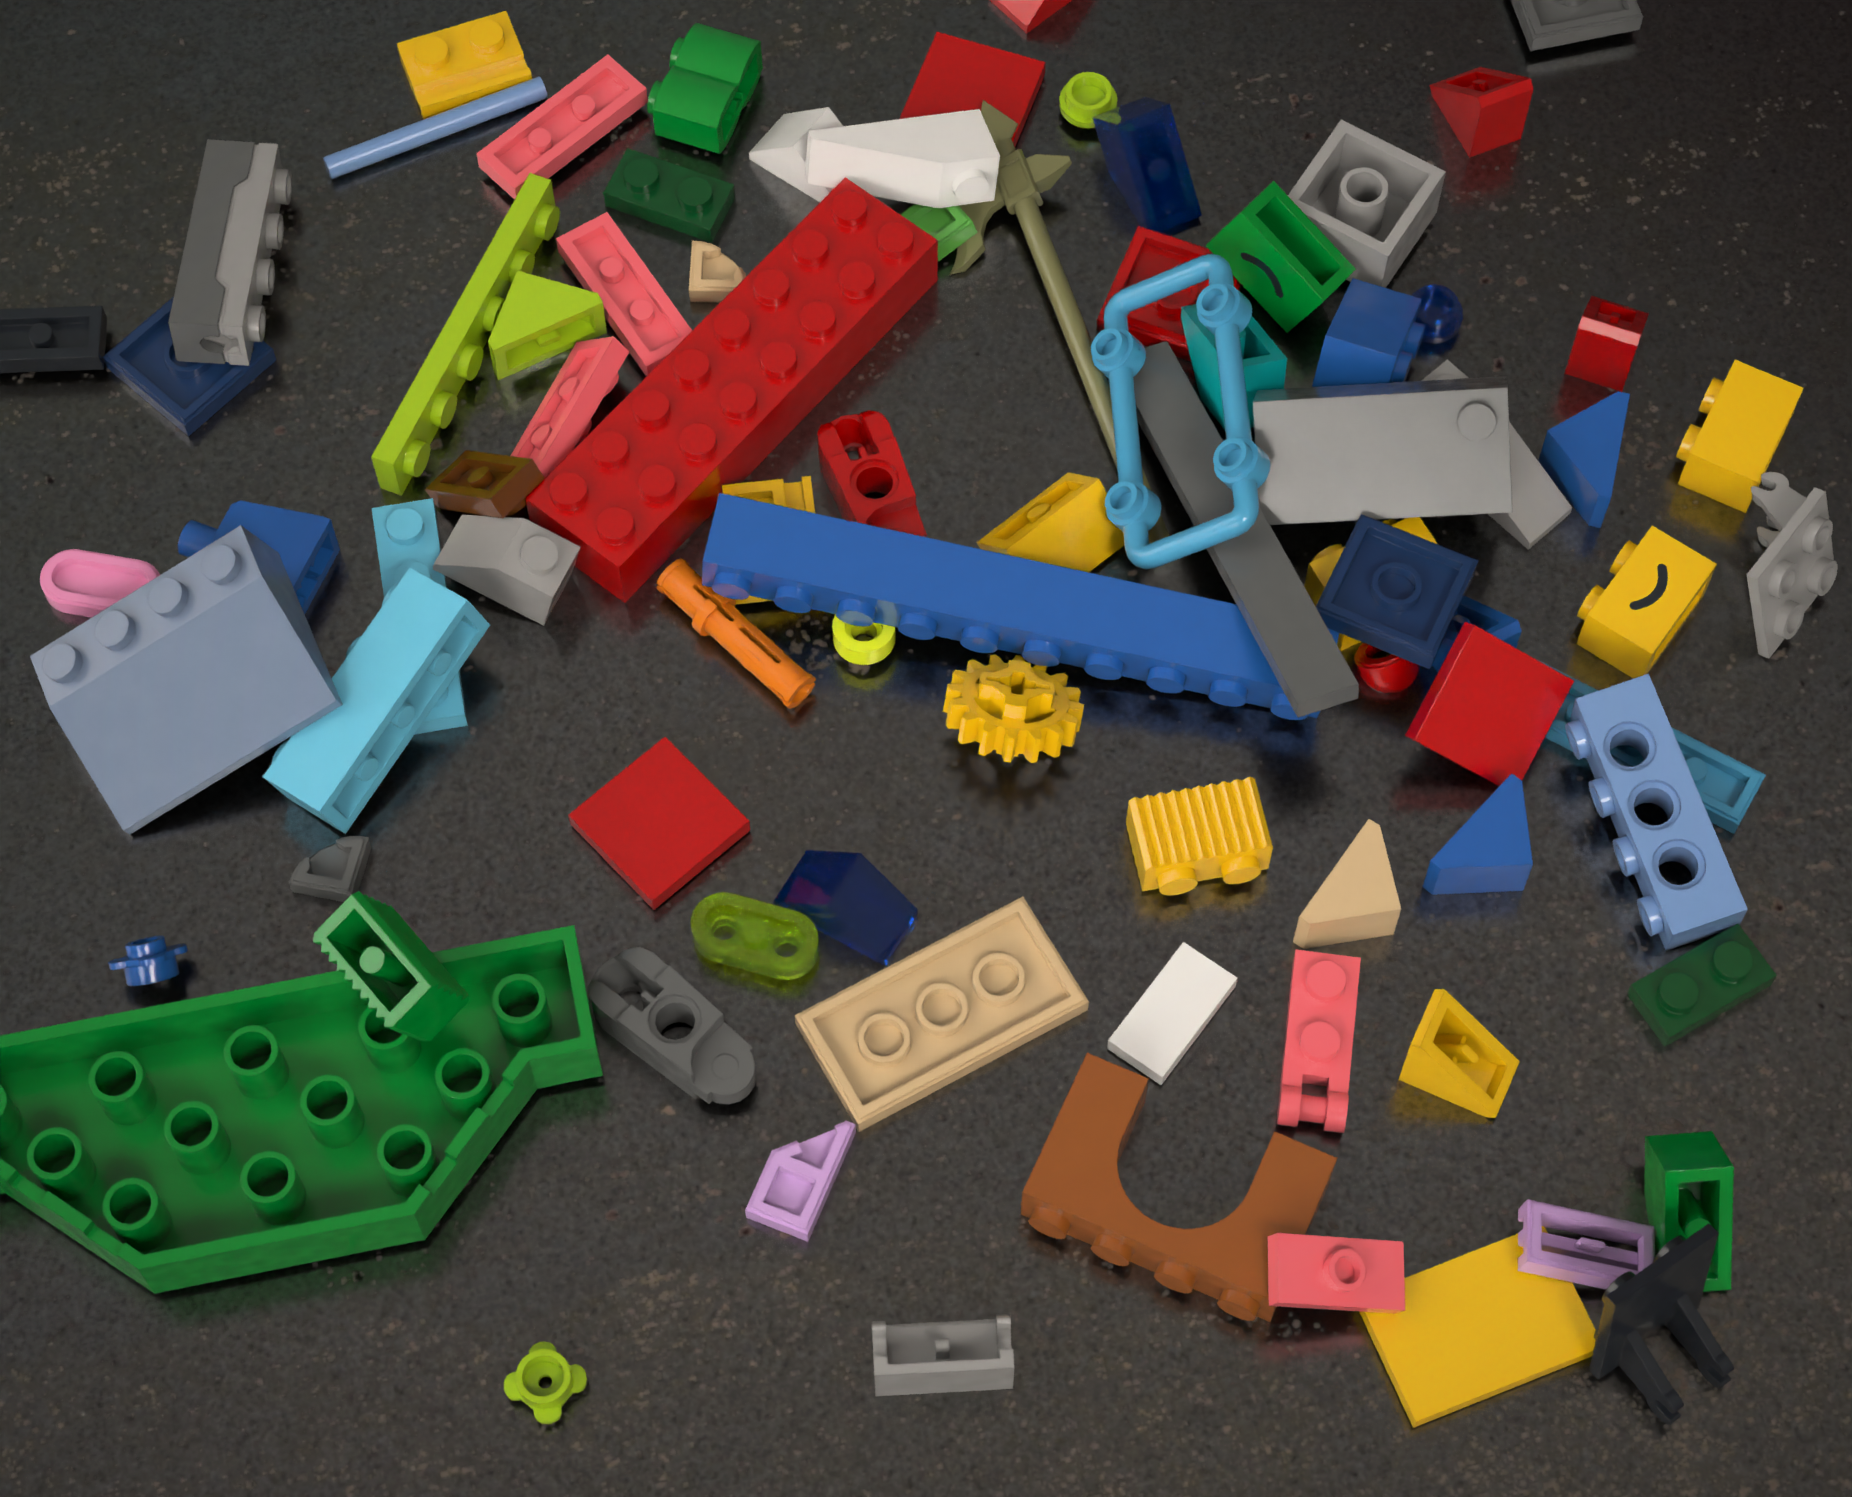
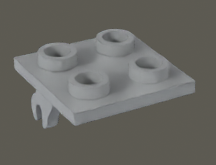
M1777 472L1761 474L1762 485L1773 489L1772 491L1756 486L1751 487L1752 499L1767 514L1768 526L1778 529V531H1771L1761 526L1757 527L1758 540L1767 549L1747 573L1758 654L1768 659L1784 639H1791L1797 633L1803 621L1805 611L1818 595L1823 596L1830 590L1838 569L1837 562L1834 561L1831 539L1833 524L1829 520L1826 491L1814 488L1806 498L1791 489L1788 479Z

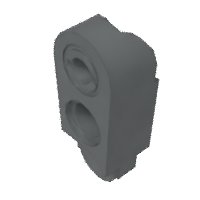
M633 947L624 949L598 968L591 979L588 991L595 1019L604 1031L695 1100L699 1096L708 1104L712 1101L719 1104H732L740 1102L750 1094L755 1086L757 1075L753 1058V1047L724 1022L722 1012L670 965L665 964L656 954L647 949ZM627 991L641 993L640 1000L631 1005L620 996ZM682 1022L693 1027L691 1033L681 1039L673 1040L661 1035L663 1029L672 1023Z

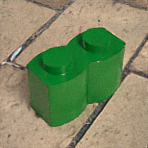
M695 23L685 38L679 37L674 43L670 55V70L663 81L657 80L653 84L648 97L647 111L648 114L653 115L655 135L720 154L727 146L739 120L741 110L750 100L763 68L761 41Z

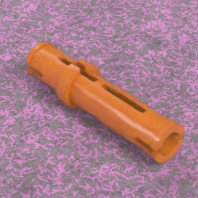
M682 558L672 562L662 572L657 580V590L665 594L692 619V628L701 636L710 635L745 669L750 671L771 690L787 708H795L807 698L815 686L816 678L808 674L778 647L771 638L766 636L735 608V599L720 596L712 590V587L703 586L702 577Z

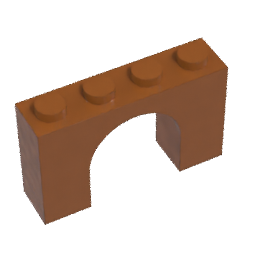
M1087 1053L1024 1187L1021 1215L1029 1218L1028 1222L1034 1229L1049 1237L1065 1239L1069 1235L1092 1245V1252L1109 1263L1118 1266H1128L1129 1262L1153 1271L1155 1272L1154 1278L1169 1289L1187 1294L1191 1293L1194 1289L1218 1299V1306L1234 1317L1246 1321H1254L1256 1317L1271 1322L1277 1306H1269L1268 1236L1276 1233L1308 1235L1331 1181L1337 1157L1274 1131L1247 1195L1229 1216L1212 1225L1195 1229L1174 1228L1160 1224L1144 1215L1130 1201L1119 1179L1117 1166L1145 1104L1149 1078Z

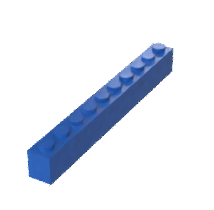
M719 493L702 561V585L712 587V590L720 596L735 600L747 599L749 596L772 600L781 609L794 613H807L811 609L836 614V617L842 622L854 626H870L873 622L897 627L902 634L914 639L929 640L939 636L960 641L963 647L979 653H993L997 649L1022 654L1026 661L1039 666L1051 667L1059 663L1084 668L1087 674L1099 679L1116 680L1124 676L1146 681L1150 688L1164 693H1179L1183 690L1207 694L1210 700L1224 706L1238 707L1243 706L1245 703L1271 708L1270 710L1274 715L1289 720H1303L1308 716L1317 718L1320 711L1299 718L1296 716L1237 604ZM1328 628L1334 641L1337 644L1339 632H1336Z

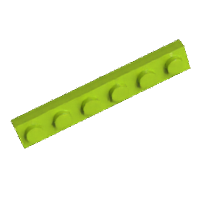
M529 173L373 452L371 458L380 488L402 496L413 476L419 477L425 470L430 457V444L439 428L445 429L450 424L456 411L457 395L465 380L471 381L475 378L481 367L483 348L491 335L517 270L532 274L536 251L543 239L546 241L550 240L557 229L560 209L555 205L552 181L550 179Z

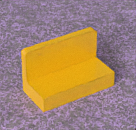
M1068 472L977 541L980 549L1090 572L1124 546V535L1107 517L1105 507L1107 492L1100 479Z

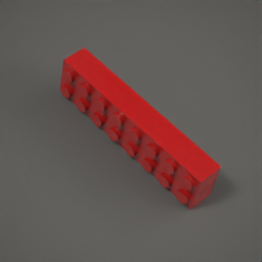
M845 177L525 498L530 521L580 546L575 567L626 603L715 511L719 493H723L722 485L742 483L938 281V240Z

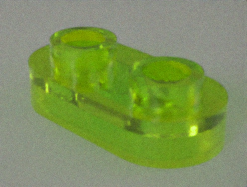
M721 892L712 894L700 901L691 916V931L695 947L709 960L780 980H792L802 977L817 962L819 956L817 929L806 915L798 911L733 893ZM721 926H730L736 930L734 936L729 939H718L713 935L714 931ZM783 943H792L798 947V951L789 957L780 956L775 952L776 948Z

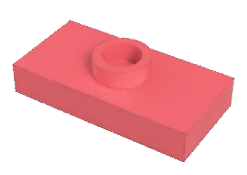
M1288 1233L1268 1236L1269 1306L1392 1314L1405 1311L1404 1244L1402 1241Z

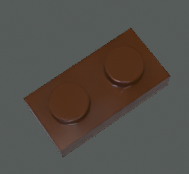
M465 450L425 491L430 498H433L437 508L503 519L520 511L526 505L525 498L545 477L532 459Z

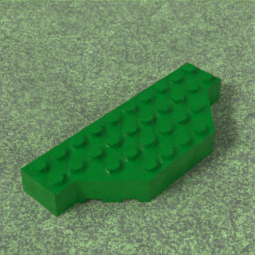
M566 926L432 952L470 997L468 1003L431 1041H420L384 1027V1020L376 1017L377 1011L368 1008L369 1002L360 999L361 992L353 990V983L344 980L345 974L339 971L0 1035V1194L6 1193L154 1294L425 1240L538 1088L603 1076L575 926Z

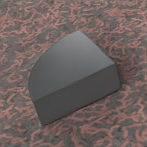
M342 837L337 839L335 844L321 849L310 858L305 857L291 875L289 885L292 892L344 902L351 894L359 891L372 848L369 837Z

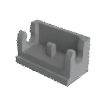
M996 1314V1319L886 1325L885 1320L872 1321L875 1396L1013 1389L1014 1353L1011 1348L1010 1314Z

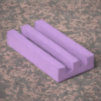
M1529 1199L1518 1209V1221L1523 1222V1229L1518 1233V1246L1523 1247V1254L1518 1258V1271L1607 1289L1620 1275L1628 1271H1632L1636 1275L1652 1264L1655 1259L1654 1226ZM1542 1226L1638 1247V1253L1605 1246V1243L1602 1241L1584 1237L1577 1240L1542 1232Z

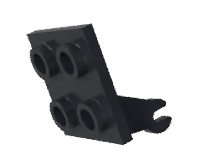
M1709 1223L1687 1239L1682 1235L1671 1239L1658 1252L1653 1263L1635 1275L1632 1271H1628L1615 1279L1603 1294L1602 1302L1604 1307L1600 1324L1594 1333L1596 1342L1589 1371L1599 1380L1617 1366H1620L1644 1394L1653 1413L1661 1421L1670 1425L1681 1417L1678 1410L1684 1406V1403L1643 1341L1646 1337L1665 1325L1696 1360L1697 1366L1705 1379L1718 1388L1731 1381V1377L1728 1374L1734 1370L1731 1360L1723 1352L1697 1310L1719 1234Z

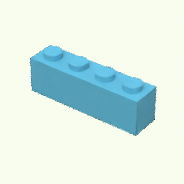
M410 567L400 582L387 592L381 609L363 635L352 642L347 650L344 662L332 677L343 705L292 735L289 740L281 744L276 750L272 764L263 778L289 800L346 834L483 637L490 624L467 599Z

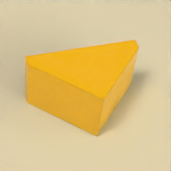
M1435 989L1410 1044L1398 1080L1481 1116L1496 1118L1520 1061L1445 989Z

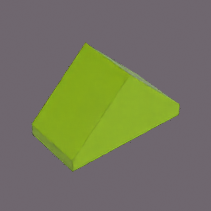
M517 270L488 340L493 371L497 379L501 380L572 349L576 342L592 340L606 334L604 306L599 294Z

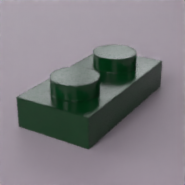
M627 148L608 182L603 196L606 207L712 243L735 200V187L732 183Z
M1737 923L1631 984L1627 996L1663 1046L1666 1047L1772 985L1777 975Z

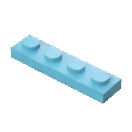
M433 498L372 508L384 597L394 585L400 582L410 567L447 588L446 576L433 570V565L442 550ZM460 670L415 734L468 726Z

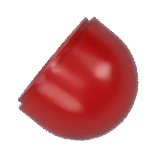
M1363 643L1358 648L1354 661L1359 674L1368 686L1379 692L1396 693L1405 690L1415 681L1419 674L1420 665L1393 654L1383 658L1372 659L1377 652L1383 650Z

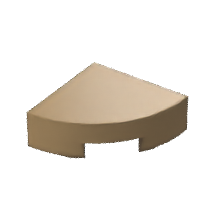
M692 241L689 279L690 302L720 303L746 277V274L732 259L721 253V248L707 242Z

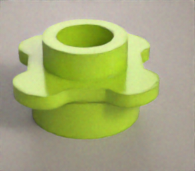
M538 1342L530 1348L529 1354L520 1361L516 1372L509 1373L506 1376L504 1391L510 1400H521L533 1409L534 1417L538 1422L552 1424L561 1418L562 1406L571 1395L580 1393L585 1389L587 1375L582 1366L577 1364L569 1365L566 1359L557 1352L556 1347L552 1343ZM543 1377H549L552 1380V1384L548 1388H541L539 1381Z

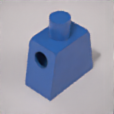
M241 500L231 504L218 529L195 520H190L184 526L178 541V553L187 558L240 525L279 553L304 614L340 551L331 519L320 515Z

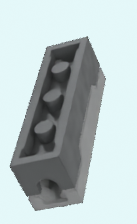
M207 139L168 322L177 361L214 364L229 362L230 365L249 366L254 342H262L264 339L266 313L265 307L261 303L263 295H272L275 267L274 261L270 257L272 249L280 250L282 247L284 225L283 216L279 214L281 204L289 205L292 195V173L290 169H282L278 144L259 143V145H255V142Z

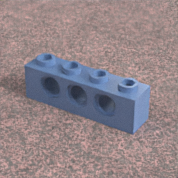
M1649 674L1576 698L1570 717L1571 722L1565 724L1567 738L1575 757L1578 760L1587 758L1595 780L1589 781L1593 803L1602 818L1610 815L1619 836V838L1613 840L1614 852L1623 874L1626 877L1634 874L1643 897L1637 899V906L1650 936L1659 934L1665 951L1723 932L1737 923L1740 925L1748 910ZM1620 745L1631 746L1640 752L1644 762L1633 767L1623 766L1613 759L1610 750ZM1643 803L1656 804L1665 811L1668 821L1661 825L1645 824L1637 817L1634 808ZM1668 861L1679 862L1689 869L1692 881L1684 885L1671 884L1661 876L1658 866Z

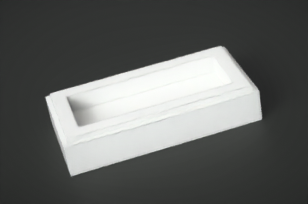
M1183 942L1109 1038L1107 1049L1162 1085L1234 990L1237 977Z

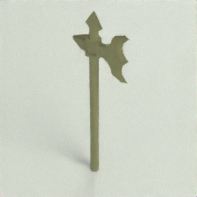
M983 100L981 113L1000 154L994 201L959 205L973 221L978 233L957 247V256L949 275L965 272L986 250L984 232L986 224L994 212L1006 205L1009 214H1016L1117 468L1110 385L1107 377L1094 366L1091 354V337L1038 207L1043 204L1040 193L1053 187L1072 164L1069 156L1035 154L1025 158L1022 149L1016 150L1011 139L1018 123ZM1142 467L1143 483L1147 488L1151 490V487L1149 485V482ZM1161 513L1156 524L1148 531L1149 544L1170 536Z

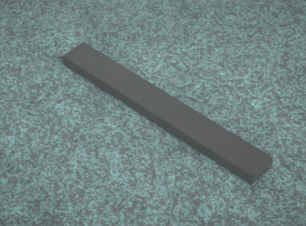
M1165 341L1145 347L1146 359L1144 365L1133 377L1139 425L1194 526L1230 513L1234 509L1232 490L1216 476L1213 463L1215 450L1223 442L1168 342ZM1259 506L1258 517L1254 525L1247 532L1206 548L1298 718L1358 699L1359 684Z

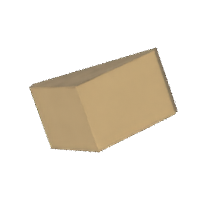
M1370 819L1367 820L1299 916L1293 943L1303 949L1394 934L1401 906L1379 824Z

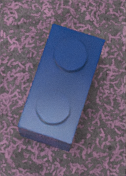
M1352 278L1325 335L1312 387L1405 382L1412 359L1415 360L1426 327L1425 324L1415 322L1422 299Z

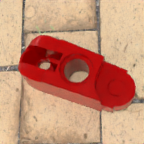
M868 410L859 414L841 416L821 425L817 432L820 470L842 518L848 521L927 537L916 506V494L896 438L884 415L877 411ZM858 451L859 459H851L847 453ZM870 492H880L884 493L886 496L878 499H871L865 497L864 495Z

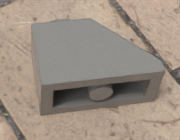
M461 515L437 557L433 570L544 626L572 575L581 547L525 518L504 517L502 519L490 516Z

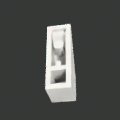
M980 109L810 130L808 131L805 178L808 184L834 189L846 177L875 197L933 208H944L994 201L1000 154Z

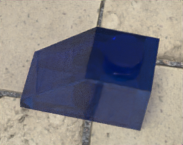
M1143 97L1092 117L1109 174L1141 227L1160 233L1202 216L1170 104Z

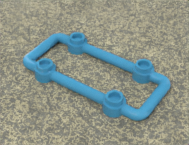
M1207 254L1199 256L1114 294L1104 309V330L1096 335L1091 344L1094 366L1109 379L1119 481L1110 488L1105 497L1106 513L1108 519L1123 532L1127 558L1133 565L1139 568H1156L1247 532L1254 525L1259 514L1258 488L1265 482L1270 472L1271 465L1268 455L1252 441L1240 333L1246 328L1251 319L1252 305L1234 287L1230 264L1220 255ZM1209 279V286L1204 288L1197 298L1196 308L1199 321L1215 336L1226 440L1215 450L1213 463L1216 476L1232 490L1234 509L1228 514L1149 544L1148 531L1156 524L1160 517L1161 502L1158 496L1143 483L1133 377L1144 365L1146 350L1144 345L1129 332L1127 316L1136 309Z

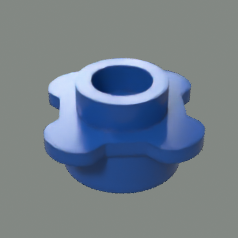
M151 936L125 944L127 955L111 960L108 964L110 970L123 968L128 986L152 984L177 976L179 969L176 955L186 953L188 948L187 944L166 946L164 936Z

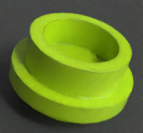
M1082 72L1073 76L1061 90L1059 108L1063 117L1074 126L1097 128L1108 123L1115 115L1117 94L1110 82L1101 74Z

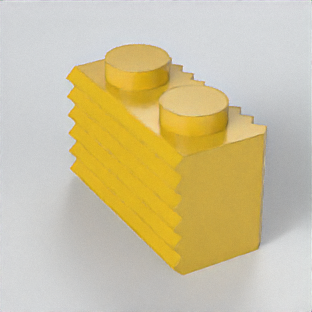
M1247 777L1244 780L1235 779L1230 783L1223 781L1218 785L1211 783L1205 787L1198 785L1193 789L1185 788L1181 791L1172 790L1167 794L1160 792L1155 796L1134 797L1128 801L1126 826L1142 891L1159 889L1163 895H1179L1194 889L1198 881L1222 877L1225 883L1240 884L1255 879L1261 874V870L1269 869L1273 846L1256 781L1253 777Z

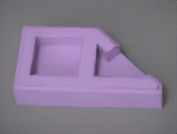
M845 1121L835 1125V1129L801 1143L795 1141L772 1150L745 1209L746 1218L808 1242L856 1134V1124Z

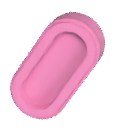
M69 549L55 554L45 563L40 574V584L48 602L56 610L92 618L160 576V574L153 565L146 561L80 549Z

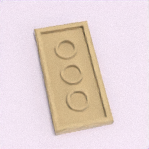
M1021 897L796 1014L795 1024L851 1120L856 1124L858 1132L1086 1012L1089 1007V1001L1024 897Z

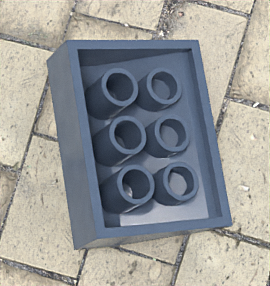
M241 525L30 656L49 708L121 828L129 834L343 705L279 553Z

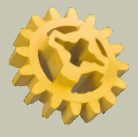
M994 654L990 655L989 665L984 666L982 663L972 659L968 661L966 672L961 670L953 672L951 684H947L943 712L947 713L945 724L947 728L960 729L958 741L961 744L974 741L980 743L978 754L985 756L996 750L997 754L1002 755L1004 762L1010 763L1014 756L1018 757V754H1023L1030 763H1037L1040 751L1056 758L1060 755L1061 745L1069 747L1074 745L1076 732L1080 730L1084 704L1079 703L1081 693L1079 688L1066 687L1068 676L1065 673L1050 676L1046 673L1047 666L1035 665L1031 667V663L1025 662L1024 658L1020 655H1016L1013 660L1004 663L999 656Z

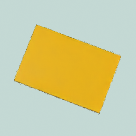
M1542 1226V1232L1548 1233L1546 1228ZM1518 1234L1404 1278L1405 1311L1395 1314L1359 1311L1413 1428L1592 1357L1596 1342L1594 1339L1596 1329L1573 1283L1518 1271V1258L1523 1254V1247L1518 1246Z

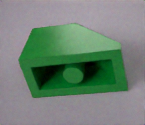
M1712 1131L1645 1136L1644 1198L1649 1226H1654L1655 1257L1671 1239L1680 1235L1687 1239L1709 1223L1719 1234L1703 1292L1731 1290L1733 1164Z

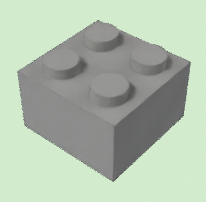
M1340 120L1288 196L1356 268L1346 280L1351 282L1352 278L1386 288L1437 213L1446 171Z

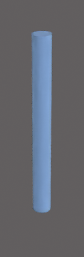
M538 76L323 157V161L330 178L334 179L548 98L547 91L541 77Z

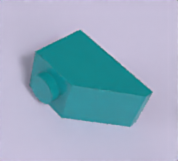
M1196 304L1182 306L1181 321L1200 399L1225 430L1215 336L1199 321ZM1251 316L1248 325L1240 333L1250 428H1253V400L1257 390L1284 389L1287 357L1254 317Z

